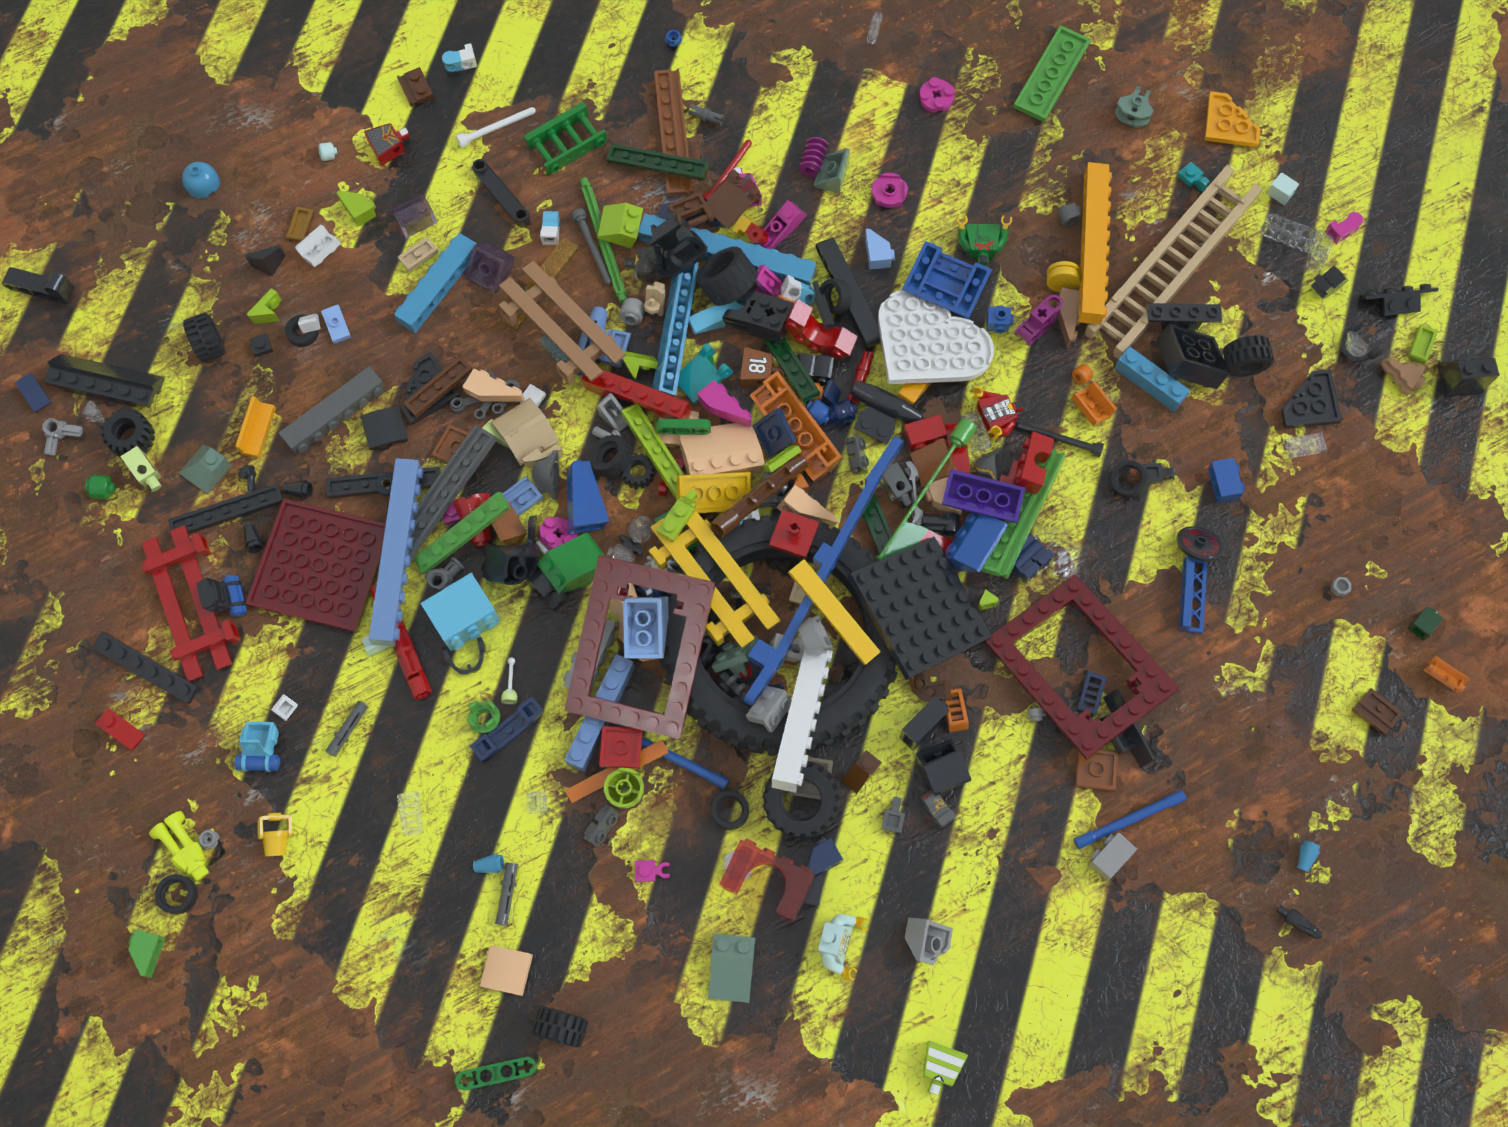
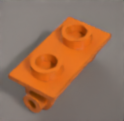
M1436 655L1423 670L1456 693L1462 692L1466 687L1465 684L1470 680L1469 677Z

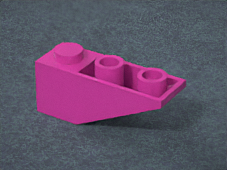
M787 200L764 228L769 238L766 244L760 246L766 249H773L798 227L807 214L795 203Z
M713 380L697 393L698 402L710 414L747 427L752 426L751 414L739 406V402L734 396L730 397L727 394L726 388L721 383L718 384Z

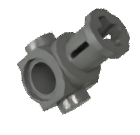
M452 557L451 561L444 568L440 567L439 569L430 570L425 575V579L432 590L438 593L450 586L454 581L453 577L465 568L455 557ZM437 580H443L439 586H434Z

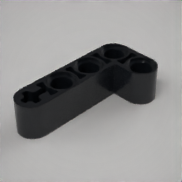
M13 267L8 268L1 283L9 290L61 304H68L75 288L68 278L60 273L51 272L48 277Z

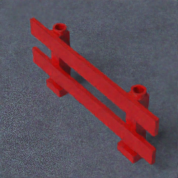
M183 525L170 531L175 544V548L162 553L157 537L142 542L147 559L144 560V563H141V566L146 574L152 573L176 645V647H173V650H170L171 657L174 661L181 660L186 678L194 681L203 677L196 654L210 649L216 669L220 670L232 665L225 642L229 641L234 644L241 641L234 622L230 620L221 622L222 628H220L216 614L202 608L196 583L201 581L203 576L196 555L200 554L206 557L211 555V551L205 536L196 533L191 535L193 539L191 541L187 528ZM178 562H181L205 635L191 640L167 568Z

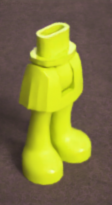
M178 811L165 818V823H159L150 830L149 835L153 839H160L173 856L171 862L182 872L192 876L195 882L209 874L206 868L207 863L205 862V856L200 843L193 842L182 826L185 815L182 811ZM168 827L173 831L184 848H179L170 835Z

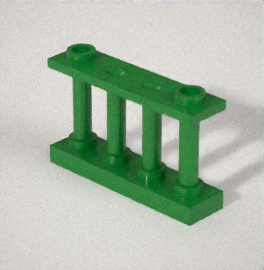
M584 101L524 135L527 148L529 150L537 148L546 161L544 167L547 176L558 172L562 167L595 148L603 146L607 142L606 131L603 129L597 133L587 119L589 114ZM581 122L591 137L582 141L572 126ZM567 131L576 146L567 150L557 134ZM548 139H551L561 152L560 155L553 159L542 145Z

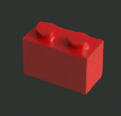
M941 415L904 425L903 432L910 452L921 449L942 438H947V432Z

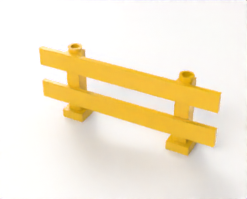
M696 510L687 522L689 529L680 534L674 542L657 533L658 527L664 520L663 518L650 527L664 545L659 550L656 546L649 550L650 557L659 569H666L668 567L667 561L674 558L687 576L711 581L686 549L699 540L745 600L746 604L733 611L715 587L711 609L721 621L716 625L710 622L706 625V631L717 646L724 643V636L728 633L733 636L741 648L755 640L743 624L754 615L758 617L767 630L780 622L778 616L768 605L770 603L765 594L758 592L711 531L708 520H703Z

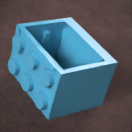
M472 573L421 603L450 651L461 649L465 645L464 643L479 638L482 632L495 628L498 622L501 621Z

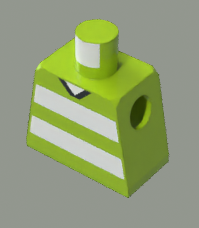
M928 1041L923 1076L931 1079L928 1092L940 1096L943 1084L953 1086L968 1055Z

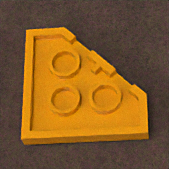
M1210 91L1205 141L1257 148L1260 141V128L1248 119L1249 116L1240 106L1237 107L1233 103L1232 97L1229 94Z

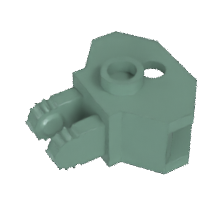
M1139 86L1136 87L1131 95L1120 97L1115 110V115L1120 122L1135 128L1147 126L1153 113V109L1148 103L1151 91L1147 90L1144 96L1139 95L1141 91Z

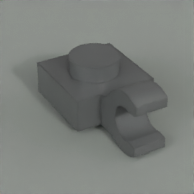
M893 797L891 810L885 809L881 830L901 834L905 813L899 812L902 798Z

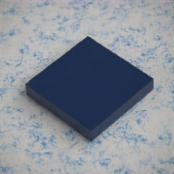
M781 407L776 408L753 425L768 458H773L797 441Z

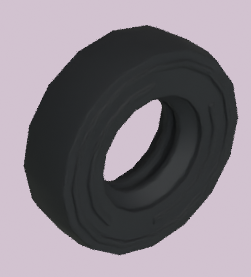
M296 315L285 326V335L294 346L307 347L317 340L319 330L308 332L305 336L301 337L295 334L296 328L299 326V318L308 315Z

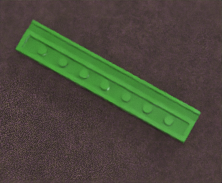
M1051 450V454L1045 463L1035 461L1037 466L1047 470L1044 484L1037 494L1028 491L1024 492L1017 523L1003 520L1008 527L982 567V572L999 577L1004 576L1008 579L1066 458L1064 452L1061 454L1057 453L1056 450Z

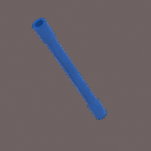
M642 736L643 748L655 743ZM667 749L669 753L661 756L724 790L729 783V778L710 771Z
M1178 790L1155 803L1098 829L1073 838L1074 844L1078 850L1086 847L1098 839L1166 808L1186 801V795L1182 790Z

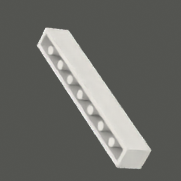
M806 647L804 649L772 777V788L796 793L797 787L802 786L804 774L801 773L802 767L806 768L808 755H805L806 749H811L813 738L810 737L811 731L815 732L817 720L814 719L815 713L819 714L821 702H818L819 696L824 694L825 685L822 683L823 679L828 678L829 667L826 666L827 662L832 661L833 650H828L827 653L810 655Z

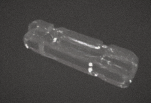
M874 12L867 35L868 43H876L883 16L881 12Z

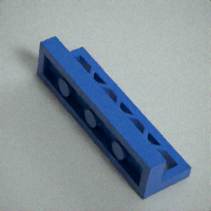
M1187 555L1183 558L1179 631L1202 634L1204 628L1207 562L1195 560ZM1195 563L1202 564V571L1199 574L1194 572ZM1195 579L1201 585V589L1197 593L1193 590ZM1193 598L1200 603V608L1196 611L1192 609ZM1192 616L1199 622L1198 628L1191 627Z

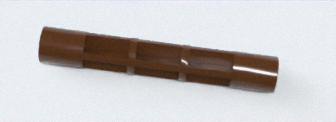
M798 453L781 465L779 469L768 478L763 479L751 492L745 494L730 509L728 508L710 523L712 531L718 537L723 538L740 524V521L752 511H756L764 501L774 496L787 482L792 481L808 467L806 459Z

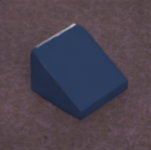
M829 380L823 394V403L836 407L841 390L832 380Z

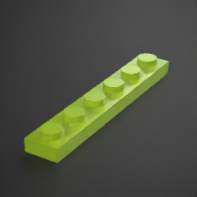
M634 404L621 410L624 420L677 500V475H684V473L641 407Z

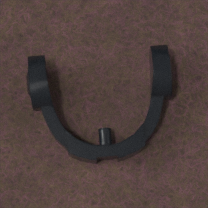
M477 638L480 658L477 665L471 668L470 664L467 665L468 670L456 667L447 647L442 648L446 663H449L460 675H468L479 671L484 661V653L486 652L483 638Z

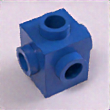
M1002 305L996 307L989 306L986 316V331H994L999 334L1008 332L1009 327L1013 326L1014 322L1011 308Z

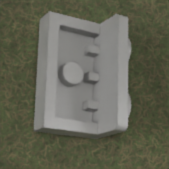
M766 686L746 714V718L750 722L763 724L768 732H773L790 708L792 700L785 690Z

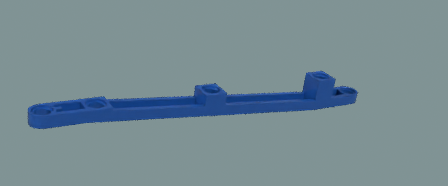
M895 436L865 479V487L832 547L823 542L813 557V564L820 568L817 575L824 584L827 582L883 475L902 448L904 443L902 439ZM805 595L778 647L775 649L759 639L749 653V661L763 670L744 698V702L748 705H754L789 653L799 634L798 627L806 621L814 606L807 595Z

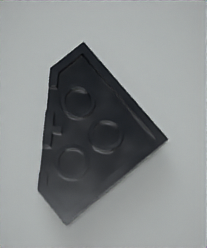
M432 352L415 361L414 371L406 390L405 401L443 370ZM452 388L418 418L405 407V401H403L401 409L411 425L460 396L456 389Z
M1331 369L1312 371L1281 411L1284 429L1341 423L1342 417Z

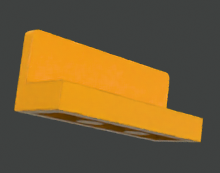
M254 396L251 397L236 448L242 455L260 458L276 407L271 404L261 403Z

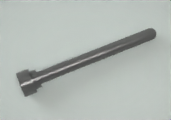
M576 209L571 213L572 219L580 226L605 284L611 285L612 280L586 224L587 215L584 209Z

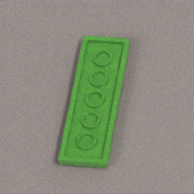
M1060 25L1015 101L1013 108L1045 123L1089 47L1091 39Z

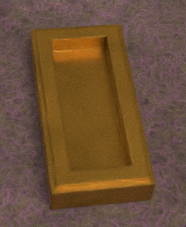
M296 206L286 236L288 241L300 243L307 237L315 215L314 210Z

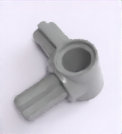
M53 418L47 419L43 423L44 436L47 437L44 454L56 455L58 440L65 436L81 437L83 428L81 426L67 425L65 421H58ZM57 425V429L52 432L53 427Z

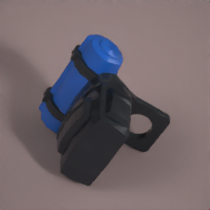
M228 575L222 579V582L211 578H204L196 583L201 606L208 612L214 614L229 612L230 616L241 617L247 613V604H245L241 588L242 582L239 580V576Z

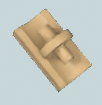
M654 282L653 286L647 285L645 312L651 315L657 313L659 316H663L665 285Z

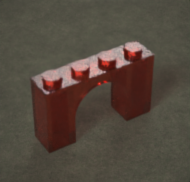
M740 839L719 887L738 895L747 874L753 868L760 865L772 866L782 874L785 881V891L775 914L794 922L815 877L812 874L813 870L803 865L799 868L793 865L794 861L783 856L781 859L774 856L775 852L764 847L762 850L756 847L757 844L749 839H745V841Z

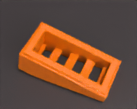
M961 688L951 690L952 698L958 697L959 699L946 700L945 702L948 706L960 705V707H948L950 711L946 719L949 732L968 730L969 721ZM956 713H961V714H962V715L951 716V714H956Z

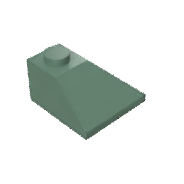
M202 445L180 470L179 474L209 494L232 465L213 448Z

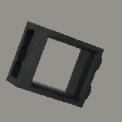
M934 697L902 729L899 738L914 752L947 718L950 711L948 704L943 699Z

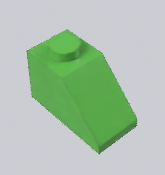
M135 930V933L129 939L130 947L128 950L140 975L152 978L166 937Z

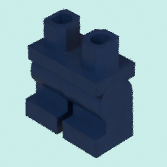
M1031 534L1027 537L1012 570L1026 584L1053 559L1055 554L1051 550H1047Z

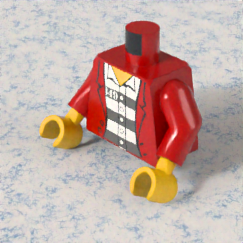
M979 386L972 388L970 392L975 394L972 396V400L980 399L977 402L976 409L989 437H993L994 441L1000 437H1007L1015 427L1018 418L1017 413L1024 410L1022 401L1018 400L1011 403L1006 394L1001 395L983 391Z

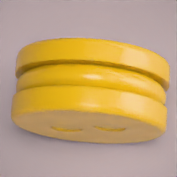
M1060 261L1050 265L1047 269V286L1055 292H1060L1061 287L1076 290L1081 282L1080 267L1069 261Z

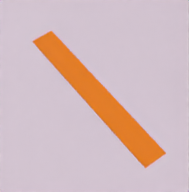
M663 740L641 750L640 767L669 753ZM608 767L566 789L565 791L571 803L604 787L607 776L619 768Z

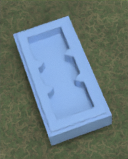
M339 305L321 311L334 344L351 338Z

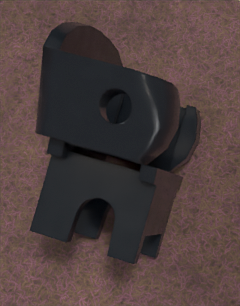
M671 211V217L659 226L651 225L653 240L650 241L651 247L647 252V261L650 268L665 279L675 277L693 266L704 256L708 249V246L699 235L690 229V225L686 220L682 219L681 224L679 223L677 214L674 211ZM656 243L666 250L664 255L657 251Z

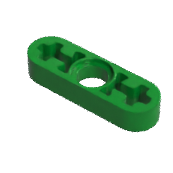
M660 419L656 423V432L663 435H705L711 433V421L707 419Z

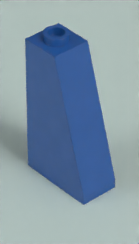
M574 461L567 470V521L569 535L603 530L609 523L590 461Z

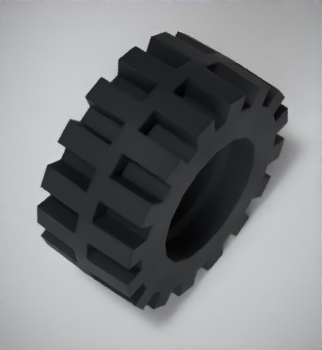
M634 453V456H631L632 459L629 462V466L621 472L624 483L628 484L630 488L638 489V487H641L643 489L645 485L648 487L650 482H653L655 469L647 455L645 457L642 453L640 455ZM636 465H641L646 471L640 477H633L630 474V469Z

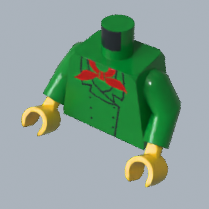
M964 215V222L960 223L959 216H957L955 221L959 225V228H957L958 243L968 253L969 258L978 259L979 264L987 266L989 259L995 258L996 253L1001 252L1007 243L1008 225L1012 223V217L1010 216V222L1005 224L1003 222V215L1001 218L1003 226L1001 227L1000 224H966L968 221L966 215Z

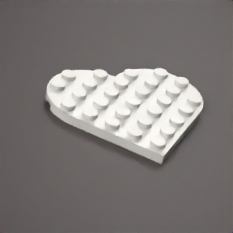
M903 290L892 293L881 304L879 309L878 326L888 384L954 382L977 378L991 364L994 354L991 337L984 328L980 329L974 325V321L962 317H951L949 310Z

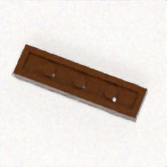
M459 356L404 402L405 407L418 418L472 372V367Z

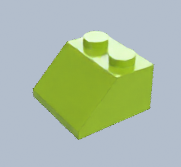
M629 203L604 206L597 238L631 249L638 236L643 208Z

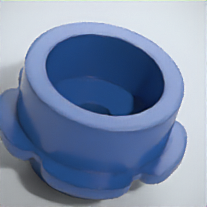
M670 30L665 37V42L671 47L680 45L682 42L681 34L677 30Z

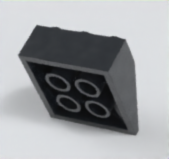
M1168 323L1157 338L1169 374L1174 379L1196 383L1206 388L1218 389L1230 374L1213 336Z

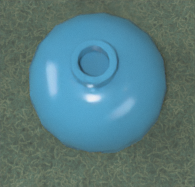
M193 162L182 173V183L185 190L192 197L198 199L209 197L208 194L215 193L220 185V178L216 170L208 163Z

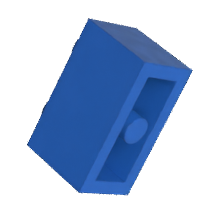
M1235 459L1212 461L1207 469L1216 502L1239 500L1245 491V486L1240 481V468L1235 463Z

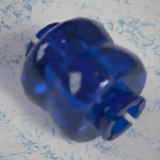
M845 399L832 404V411H829L833 422L836 421L838 425H843L846 422L854 421L858 410L854 402L851 404L849 399Z

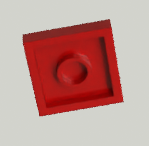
M782 509L769 547L806 559L819 522Z
M602 726L599 766L640 769L643 730L632 727Z

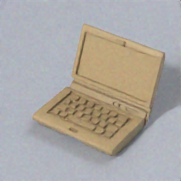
M531 398L491 421L506 441L520 466L524 464L522 458L537 448L542 453L560 442L547 418Z

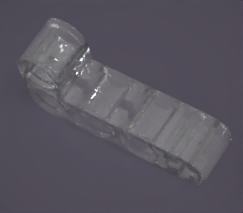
M1269 214L1260 228L1264 236L1309 253L1306 267L1313 272L1319 271L1322 268L1333 245V238L1330 235L1276 214Z

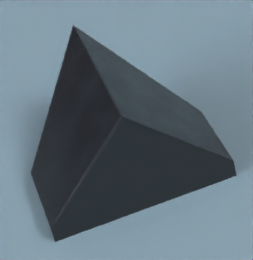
M281 245L245 254V258L251 267L270 276L274 275L286 256Z

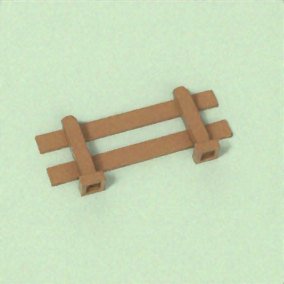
M534 261L522 268V271L536 284L525 292L511 277L499 285L513 300L509 304L505 301L499 304L501 315L511 326L517 324V317L524 312L570 359L567 363L561 360L556 364L558 374L569 386L575 382L574 376L580 371L591 382L600 376L603 371L594 361L603 354L614 364L626 356V353L615 343L614 338L610 334L607 335L558 286L554 277H549ZM548 296L593 344L582 350L543 311L537 302Z

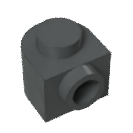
M1075 203L1065 204L1059 208L1057 215L1063 227L1067 228L1079 223L1081 209Z

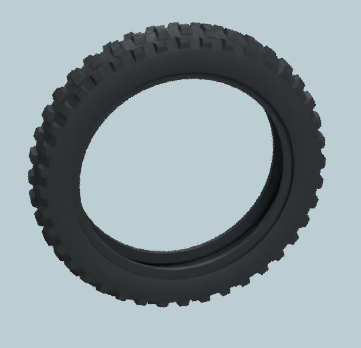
M764 515L761 516L760 520L755 518L743 520L741 525L735 527L723 538L718 537L714 533L740 568L752 562L769 558L804 560L801 557L769 547L779 517L774 518L773 516ZM818 521L819 526L805 561L813 564V557L823 542L832 547L840 533V529L836 527L830 529L829 524ZM850 537L831 574L852 595L862 616L864 632L880 650V653L866 665L860 661L856 671L844 687L821 703L819 714L815 713L814 716L817 723L815 732L811 731L810 737L813 739L811 749H806L807 753L815 752L823 744L826 747L833 745L839 737L845 739L850 736L854 727L863 726L866 723L867 716L869 714L874 715L878 711L879 701L886 699L890 692L888 686L890 683L895 682L898 674L895 671L897 664L847 577L850 573L877 562L874 561L872 554L865 547L861 548V543L853 537ZM700 543L695 548L696 553L691 555L712 582H716V587L726 578V575ZM677 569L675 572L686 575L682 569ZM666 592L668 597V625L664 658H660L662 668H666L667 674L665 678L668 685H672L687 617L673 613L674 608L678 604V601H676L677 594ZM699 657L687 714L695 721L698 720L697 724L703 730L713 731V736L724 742L729 740L732 747L737 749L738 747L741 749L747 747L749 752L759 754L767 751L768 756L778 755L789 712H786L773 732H768L763 724L748 721L746 714L751 707L737 702L723 692L710 678Z

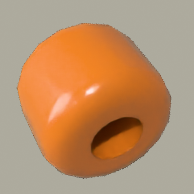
M1081 364L1073 370L1072 378L1077 384L1084 385L1093 378V371L1088 365Z

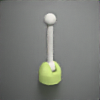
M511 657L508 659V689L502 693L501 702L504 704L517 703V693L512 689L515 659Z

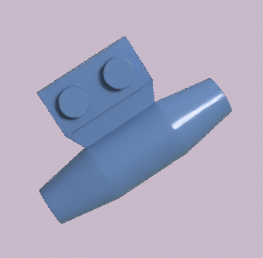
M594 307L589 317L607 335L610 334L623 351H627L631 333L616 329L605 331L607 311L602 307ZM582 332L578 346L584 350L593 342ZM605 354L598 358L603 364L621 368L623 364L622 359L614 364ZM580 371L576 375L579 377H583L584 373Z

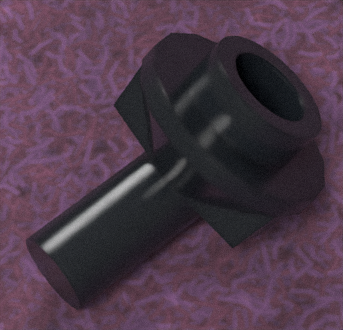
M244 465L239 469L238 477L240 479H247V491H255V476L257 473L255 472L254 465Z

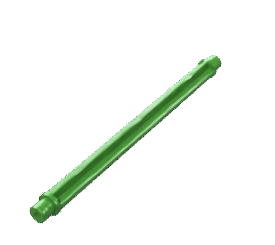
M584 177L580 179L581 189L597 235L601 214L588 178ZM598 239L616 297L622 304L627 299V293L620 277L610 242Z

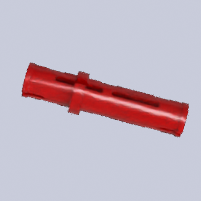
M868 351L863 352L860 364L856 367L857 373L853 384L855 380L865 382L867 375L870 374V366L874 358L873 353L869 352V355H867ZM849 393L846 403L851 405L853 402V406H857L858 399Z

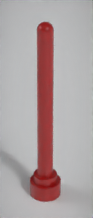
M751 140L745 141L711 191L703 194L705 201L726 181L732 169L736 168L752 145Z

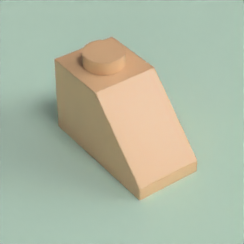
M948 477L932 482L925 493L926 500L931 502L932 507L945 513L954 512L961 516L962 510L942 505Z

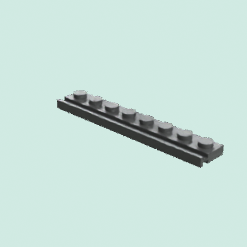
M476 424L418 504L417 514L414 513L413 520H416L415 531L411 532L413 547L409 549L408 553L411 560L498 439Z

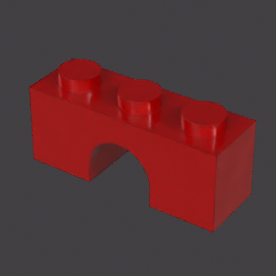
M1033 431L1029 438L1026 437L1022 445V448H1025L1024 453H1021L1018 463L1021 465L1014 476V479H1017V486L1025 487V491L1033 494L1039 492L1044 484L1047 470L1037 466L1035 461L1045 463L1051 454L1053 438Z

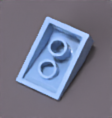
M629 597L623 601L624 658H664L668 625V597Z

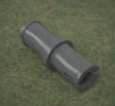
M694 104L690 105L689 108L696 111L688 110L689 115L698 117L703 122L709 121L719 126L723 124L722 121L717 120V118L724 120L725 116L723 114L713 112L710 108L704 109Z

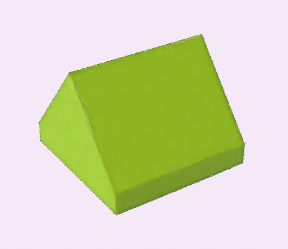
M985 590L977 609L981 611L996 607L999 602L998 597Z

